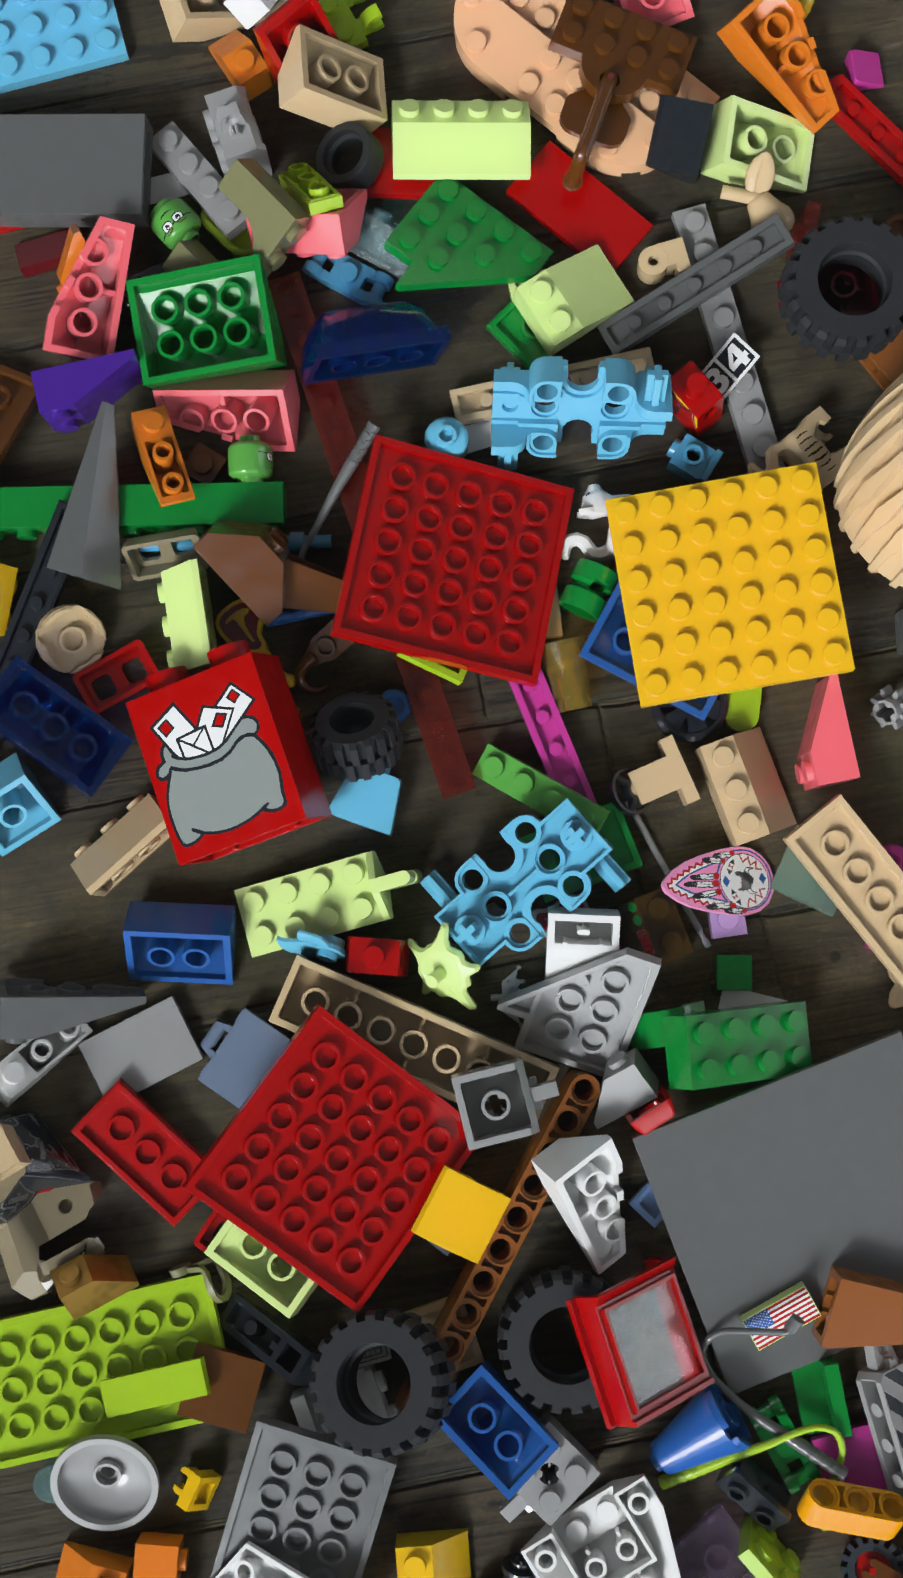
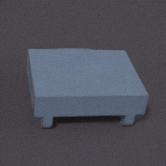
M247 1008L242 1009L233 1026L215 1021L200 1043L202 1049L211 1060L201 1071L198 1080L237 1108H240L291 1040V1037ZM226 1031L228 1033L217 1051H215L214 1047Z

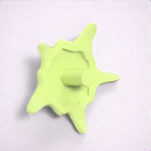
M444 922L441 924L435 940L425 948L420 947L412 938H408L407 945L417 958L419 965L418 973L423 980L422 993L429 994L433 991L440 997L449 996L456 999L469 1010L476 1009L477 1003L470 997L467 988L472 984L470 976L478 972L481 966L478 963L466 961L462 951L451 946L449 941V923Z

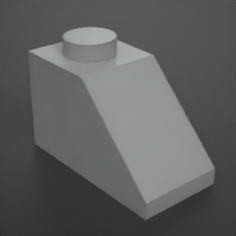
M636 1047L626 1053L621 1051L614 1054L606 1063L594 1119V1125L597 1129L658 1097L659 1079Z

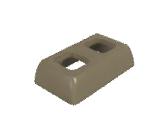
M193 527L129 538L121 549L130 573L136 581L159 578L162 571L191 559H198L204 569L209 567V564L195 549L177 552L174 549L172 542L191 539L194 546L199 539V535ZM157 545L161 553L159 556L145 558L141 555L139 548Z

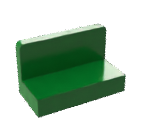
M830 1355L791 1371L801 1426L814 1423L827 1424L841 1432L843 1438L853 1436L839 1365L836 1360ZM814 1431L805 1435L822 1433L823 1431Z

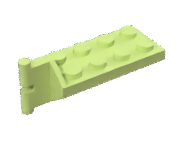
M369 851L236 889L234 892L251 956L253 958L282 950L283 948L276 941L277 936L294 939L297 938L298 930H304L317 935H335L392 919L393 909L390 890L419 883L423 878V874L420 870L414 869L401 870L385 875L376 852Z

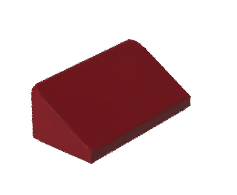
M69 228L14 245L18 265L25 279L58 268Z

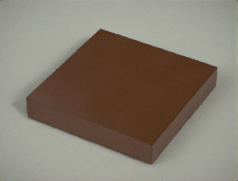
M198 1341L193 1358L204 1356L212 1393L180 1401L177 1415L246 1434L266 1363L255 1356Z

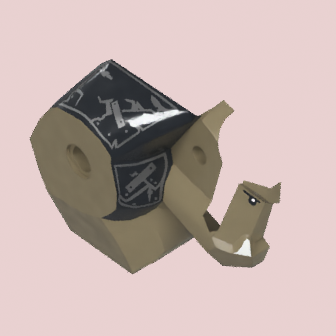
M24 1111L0 1112V1123L13 1126L31 1161L29 1165L0 1182V1253L12 1289L31 1300H35L52 1292L51 1285L53 1280L50 1275L51 1270L81 1254H104L107 1252L104 1251L103 1244L96 1237L95 1239L87 1238L47 1261L39 1259V1246L85 1220L90 1208L104 1190L100 1181L90 1180L37 1113ZM53 1189L48 1192L38 1193L39 1191Z

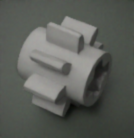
M890 684L886 685L880 690V693H877L870 699L875 704L870 715L875 717L880 723V727L883 728L886 725L892 724L894 729L897 730L903 726V686L893 690Z

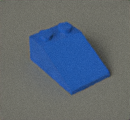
M488 1360L481 1364L456 1391V1394L449 1398L448 1402H451L453 1407L449 1416L443 1417L441 1420L443 1423L441 1429L508 1500L521 1489L560 1447V1444L525 1400Z

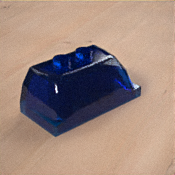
M411 301L377 303L322 313L312 324L302 347L301 372L304 385L433 366L451 340L448 325L437 327L428 313Z
M17 655L0 676V737L69 787L91 798L133 742V739Z

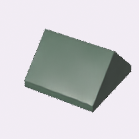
M787 846L773 876L771 888L776 892L833 917L837 909L836 905Z

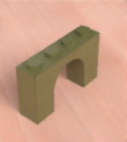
M254 158L236 159L217 187L248 219L253 233L251 255H261L266 277L268 278L271 272L276 271L283 265L287 258L285 253L290 246L299 242L305 235V226L312 217ZM197 239L178 242L163 264L162 269L165 272H171L219 261Z

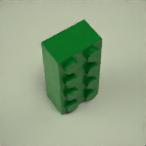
M779 1001L662 1016L669 1089L699 1090L774 1079L812 1065L805 1001Z

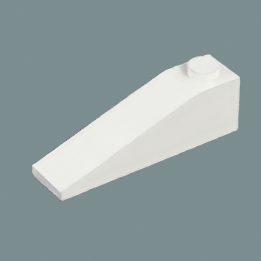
M608 1134L559 1138L534 1157L531 1162L565 1223L594 1271L599 1275L626 1254L625 1219L620 1216V1201L624 1200L623 1189L619 1186V1174L623 1172L622 1160L612 1138Z

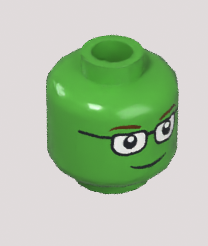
M165 198L153 208L150 215L152 219L151 229L170 250H174L179 241L193 239L199 241L201 235L198 232L202 224L201 219L183 199Z
M242 435L240 436V441L229 446L228 475L231 479L237 482H264L272 477L273 450L269 444L260 441V436Z

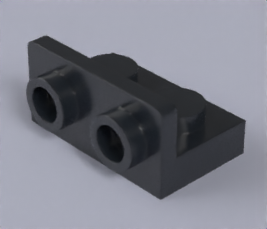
M751 1457L722 1467L715 1484L732 1501L739 1504L760 1526L771 1532L790 1521L792 1514L786 1508L792 1495Z

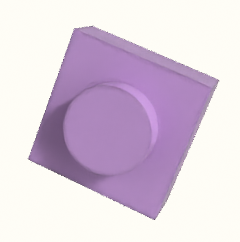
M707 912L711 939L748 934L745 916Z

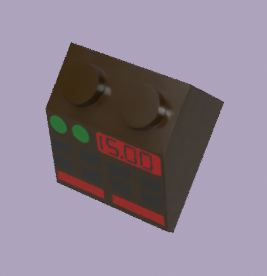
M661 887L608 908L618 909L621 916L619 950L628 947L661 958V965L694 952L674 900L667 896Z

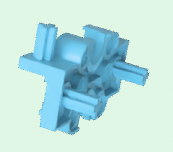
M544 356L535 359L531 363L529 370H521L520 367H514V362H507V367L494 369L491 455H497V468L508 471L517 470L518 453L523 451L525 445L528 452L536 457L556 458L557 442H561L563 435L562 428L567 422L572 420H584L592 426L591 443H596L597 459H618L623 457L628 452L631 441L639 435H664L666 421H672L673 416L671 374H669V370H662V365H654V370L653 366H646L645 371H638L636 373L635 366L627 359L605 358V361H600L598 376L595 381L587 385H577L567 378L568 360H563L562 356ZM537 402H553V403H551V404H549V405H540V404H538ZM606 403L618 404L621 406L610 407L606 405Z
M567 798L543 820L531 814L520 815L499 832L504 840L512 846L515 853L514 863L508 870L501 872L492 870L475 853L456 872L454 880L455 886L460 893L459 895L436 869L426 876L420 884L442 908L434 918L440 925L444 922L449 923V935L474 963H478L481 966L504 945L514 951H526L547 934L542 925L532 915V903L538 896L543 894L554 895L571 913L590 895L592 879L588 871L592 867L615 893L623 888L631 878L609 854L613 850V846L598 833ZM522 822H529L536 828V837L533 841L525 842L518 837L517 829ZM546 849H553L560 856V863L554 869H546L540 863V854ZM474 869L481 873L483 883L480 888L474 889L466 884L465 874L468 870ZM578 876L584 883V890L578 895L569 894L564 888L566 878ZM493 896H499L506 902V912L501 916H493L487 910V901ZM516 923L527 925L531 933L530 938L526 941L516 940L512 935V926Z

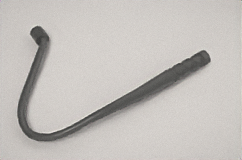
M368 420L366 427L363 429L364 431L360 434L349 457H347L337 475L315 523L301 547L298 557L305 558L312 541L330 510L362 461L367 449L376 437V433L380 430L381 427L375 422Z
M794 1313L785 1323V1329L722 1328L707 1335L700 1345L709 1375L714 1377V1384L746 1415L776 1437L789 1432V1430L753 1409L719 1379L708 1361L707 1347L713 1340L724 1335H796L805 1322ZM800 1436L784 1442L841 1482L847 1476L849 1471L847 1467Z

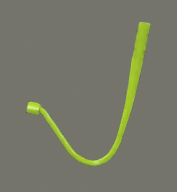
M814 1423L796 1428L772 1439L752 1444L745 1451L671 1475H659L658 1481L662 1490L677 1486V1484L685 1483L687 1480L690 1481L736 1461L773 1448L797 1436L814 1431L827 1432L835 1437L839 1447L837 1462L843 1465L846 1456L845 1441L841 1432L835 1427ZM832 1475L830 1476V1480L837 1481V1478Z

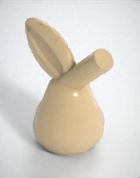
M769 151L761 152L749 164L745 175V189L723 185L720 199L748 204L747 209L751 229L776 213L788 231L792 229L795 222V215L791 208L768 192L775 178V163Z

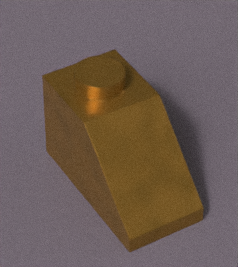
M81 1254L50 1271L58 1296L74 1321L140 1285L127 1255Z

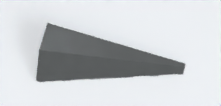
M102 401L46 568L122 590L123 580L121 579L120 563L122 553L119 536V473L116 447L118 446L115 429L116 406Z

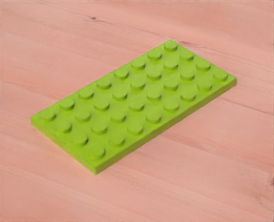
M199 1272L138 1286L75 1321L63 1304L0 1318V1469L57 1457L69 1444L90 1435L108 1434L131 1440L204 1423L177 1415L180 1402L106 1418L99 1384L104 1379L192 1359L198 1341L226 1348L217 1304L210 1297L206 1289L202 1273Z

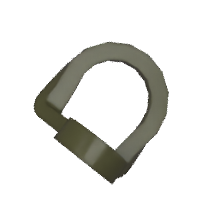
M206 1257L193 1264L190 1261L184 1262L169 1270L172 1279L188 1273L201 1272L210 1297L218 1304L229 1301L231 1297L232 1285L229 1272L210 1257ZM211 1262L215 1264L222 1281L221 1295L215 1291L210 1274L204 1265Z

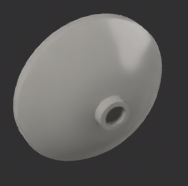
M108 1434L86 1436L69 1444L57 1457L50 1476V1488L53 1499L63 1514L81 1526L99 1531L121 1530L140 1522L155 1505L160 1487L159 1473L150 1455L136 1443L123 1437Z

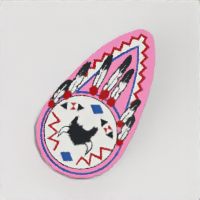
M741 846L718 849L687 860L672 869L661 882L662 891L676 902L689 908L723 915L747 916L760 912L769 904L774 889L771 888L773 874L770 865L758 852Z

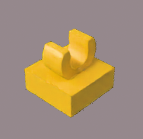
M194 1466L182 1467L181 1472L188 1479L185 1484H174L173 1486L174 1492L179 1495L176 1505L185 1512L207 1510L222 1476L213 1469L198 1470Z

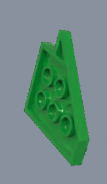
M451 179L435 180L386 239L383 247L409 266L396 283L395 289L398 292L524 283L539 274L554 252L463 184Z

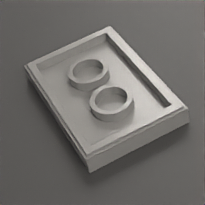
M174 996L78 1044L103 1096L120 1078L138 1093L205 1058Z

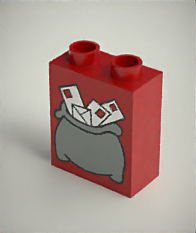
M247 640L227 643L212 649L207 653L211 668L190 677L186 666H175L151 674L145 679L150 693L126 702L179 866L211 862L332 816L279 656L251 652Z

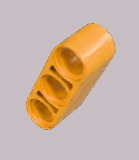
M816 1478L812 1480L797 1503V1512L804 1523L814 1528L888 1541L893 1539L903 1526V1497L893 1491Z

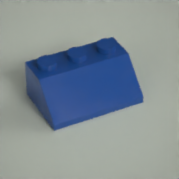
M130 901L123 927L129 980L233 985L237 935L235 906Z

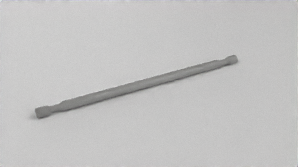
M640 815L633 816L666 876L670 872L669 867ZM681 904L695 931L700 935L705 949L710 947L711 943L705 937L703 929L692 909Z

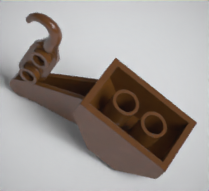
M217 520L201 535L193 546L198 554L266 626L279 616L284 608L335 613L343 575L291 554V549L287 546L289 543L288 538L277 527L272 529L267 523ZM334 618L312 637L304 656L295 666V683L300 690L307 694H322L329 689L328 684L321 686L310 685L306 680L307 671L313 666L334 660L354 643L353 641L330 636Z

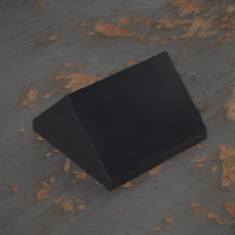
M661 95L645 166L685 183L695 185L699 175L714 104L670 95Z

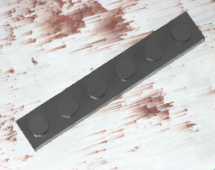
M776 213L602 322L597 328L613 355L626 352L795 246V242Z

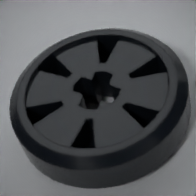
M727 693L718 695L704 721L670 703L650 706L656 726L666 736L673 735L675 741L694 743L708 738L721 727L727 715L728 697Z

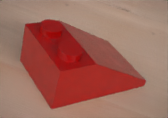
M288 0L253 28L268 70L277 88L278 74L295 27L301 24L339 40L318 0Z

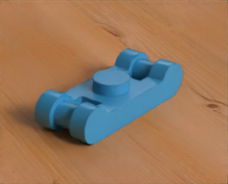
M315 254L311 260H306L301 269L310 278L375 312H378L383 304L382 297L384 293L390 291L395 283L394 279L388 274L376 271L348 255L338 259H331L327 255ZM326 260L334 264L330 272L322 268ZM366 282L373 284L370 292L362 290Z

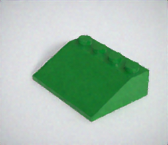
M260 254L126 281L143 386L154 389V387L260 371L287 365L282 332Z

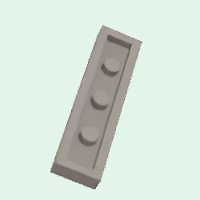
M172 121L153 136L152 152L226 238L231 241L248 227L246 216L217 187L223 178L178 126Z

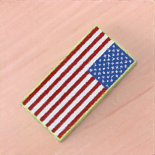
M801 1281L739 1317L746 1328L785 1329L784 1325L793 1313L804 1320V1325L820 1317L821 1314ZM750 1335L759 1351L785 1337Z

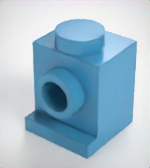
M687 433L683 440L676 437L669 448L666 456L671 460L666 469L691 484L706 482L724 452L719 449L716 451ZM687 453H693L699 457V460H689Z

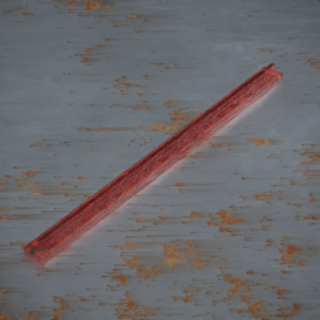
M299 271L270 280L268 284L335 481L357 442V438ZM363 458L340 494L352 533L367 469ZM393 652L443 799L476 789L439 677L396 656L397 653Z

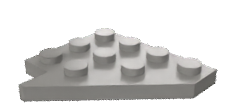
M627 947L499 998L497 1010L524 1019L516 1039L515 1048L603 1077L607 1061L618 1052H627L660 970L662 959Z

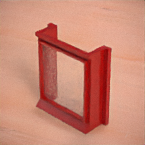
M654 1255L644 1260L645 1270L597 1295H576L565 1301L607 1429H613L617 1426L639 1428L715 1383L714 1377L709 1375L674 1270L676 1257L659 1258L658 1255Z

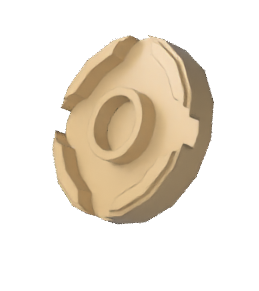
M63 604L51 609L39 622L36 630V648L40 657L54 670L75 674L99 661L104 652L106 631L102 621L87 608L77 604Z

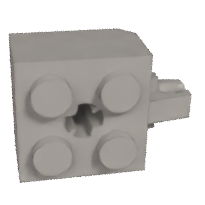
M235 85L205 95L208 109L202 111L223 175H226L236 159L254 158L272 176L273 173L267 149L263 143L256 119L252 114L245 86Z
M521 1057L451 1075L469 1151L540 1132L535 1111L543 1109L542 1100L560 1095L555 1079L537 1083L536 1076L527 1077ZM497 1094L499 1099L506 1100L505 1105L500 1104L502 1110L494 1112L492 1107L485 1106L486 1101L490 1102L489 1096Z
M548 1410L539 1419L557 1440L560 1447L544 1464L548 1463V1467H550L551 1463H553L555 1469L545 1472L541 1466L510 1500L505 1498L499 1505V1512L509 1523L525 1509L528 1513L534 1510L551 1526L601 1474L598 1461Z

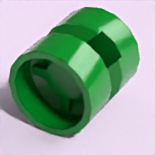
M579 558L571 574L573 584L566 585L558 603L567 611L581 618L597 622L607 604L604 597L612 595L618 582V575L600 563Z

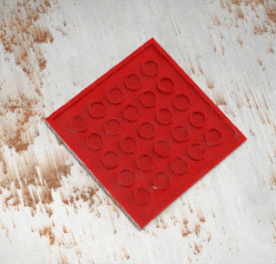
M376 435L372 442L330 636L534 687L538 682L574 489Z
M317 1004L182 1186L341 1302L359 1313L415 1234L411 1229L444 1165L459 1171L474 1150L469 1151L458 1110Z

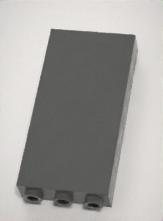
M0 114V227H70L74 224L77 227H94L100 216L134 224L135 227H149L153 127L146 114Z

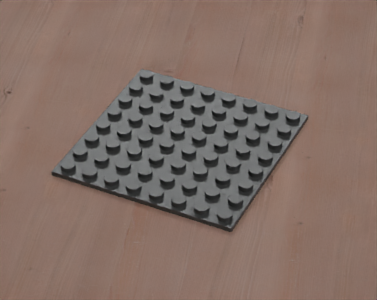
M900 1030L666 1122L647 1135L639 1133L631 1136L707 1335L722 1328H746L739 1316L801 1281L819 1309L831 1265L903 1282V1036ZM815 1320L802 1326L796 1335L785 1336L760 1351L750 1335H724L711 1342L726 1384L735 1394L850 1347H821L812 1333Z

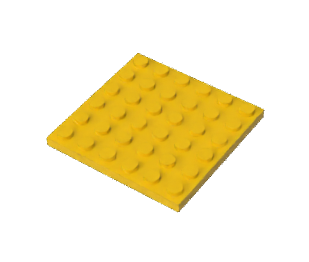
M816 462L605 500L641 708L848 673L855 670Z

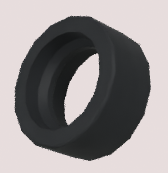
M345 122L332 128L326 133L319 144L316 155V165L319 174L334 188L367 189L380 174L384 161L383 147L378 138L357 122ZM362 141L363 152L357 165L350 172L340 176L337 175V164L344 150L351 144Z

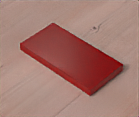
M549 141L531 161L530 180H515L506 190V196L575 253L578 254L598 244L616 272L652 231L654 225L587 170L583 173V183L580 189L577 191L565 189L562 180L565 173L568 172L572 158Z
M122 1078L72 1128L71 1132L173 1227L200 1200L184 1189L182 1185L204 1157V1154Z

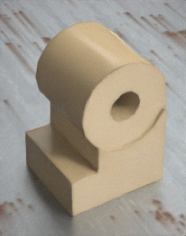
M675 238L645 248L640 253L638 259L637 275L639 279L646 284L653 285L661 282L665 276L674 274V277L690 268L691 264L683 238Z

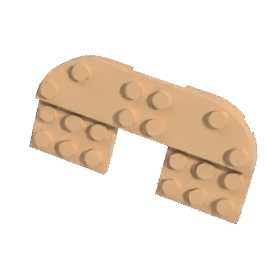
M456 0L454 6V35L458 54L466 68L503 100L509 97L518 101H529L530 115L556 135V142L574 155L580 138L565 132L560 125L559 118L567 96L585 89L581 84L578 74L580 62L548 50L566 0ZM686 70L676 97L709 104L718 103L720 96ZM643 87L636 98L627 103H622L631 119L623 143L613 149L603 148L594 144L587 166L600 173L621 177L622 173L640 172V175L655 170L645 165L662 94Z

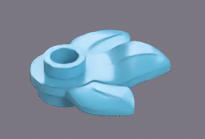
M298 930L297 938L290 939L277 936L276 939L279 946L290 953L317 958L327 963H336L337 959H344L346 956V950L344 949L345 941L333 935H317L304 930Z

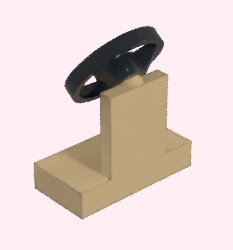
M673 735L667 736L656 743L662 756L661 759L636 770L626 767L612 774L608 784L609 796L614 806L621 813L628 816L639 815L648 809L651 801L676 790L684 806L701 799ZM627 773L630 780L619 776V774ZM616 782L622 787V794L628 800V808L620 802L616 794ZM639 799L643 806L640 810L634 811Z

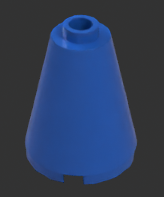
M714 1383L696 1393L650 1442L651 1451L649 1452V1458L659 1472L664 1471L666 1474L671 1475L745 1451L752 1446L751 1442L746 1441L751 1437V1434L738 1407L732 1401L727 1403L721 1397L723 1392Z

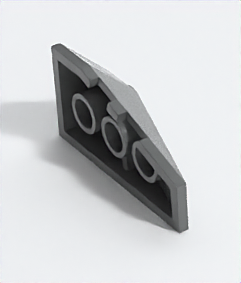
M0 978V1040L5 1039V1042L10 1044H23L27 1042V1039H38L146 1004V995L142 987L96 984L92 987V990L85 989V986L73 981H65L57 987L44 985V979Z

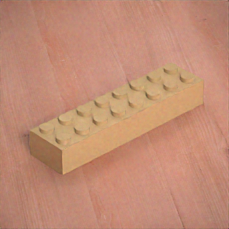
M301 954L296 956L268 1020L296 1033L318 1004L435 1094L456 1103L457 1100L451 1080L452 1074L520 1057L523 1060L526 1076H536L537 1083L554 1080L559 1071V1067L551 1062ZM497 1094L489 1096L490 1102L486 1101L485 1106L492 1107L494 1112L502 1110L500 1104L505 1105L506 1100L499 1099ZM547 1099L542 1100L543 1107ZM542 1109L535 1111L537 1120L539 1119Z

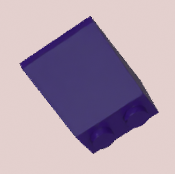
M134 349L31 371L39 412L54 431L59 430L61 433L74 432L80 428L79 426L89 424L97 417L102 401L114 404L143 381L139 357Z

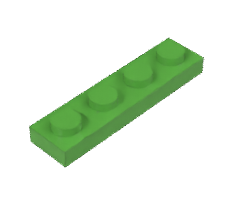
M487 744L472 773L544 816H548L568 798L598 833L610 813L608 809L493 744Z

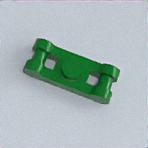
M777 1394L768 1397V1402L757 1409L755 1406L752 1407L769 1419L776 1415L779 1421L777 1424L789 1431L795 1429ZM748 1416L761 1441L776 1437ZM781 1443L767 1450L791 1495L801 1490L799 1486L807 1481L822 1478L815 1463L786 1443ZM799 1458L803 1466L791 1473L787 1464Z

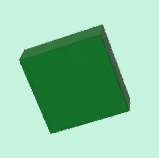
M715 955V990L752 991V955Z

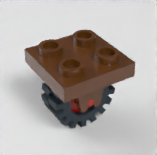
M857 1536L847 1545L842 1553L840 1573H842L843 1578H903V1550L893 1542V1539L883 1541Z

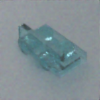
M374 207V210H365L359 242L350 252L400 279L409 266L383 248L386 239L398 224L391 221L393 215L381 208Z

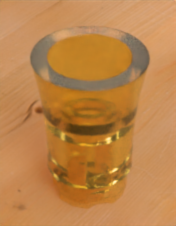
M585 636L564 639L544 645L542 660L545 664L554 700H557L560 713L592 706L586 660L579 656L585 645Z

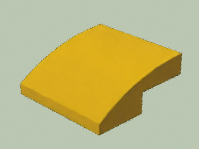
M444 1165L411 1231L454 1254L478 1264L511 1198L477 1182L468 1175Z

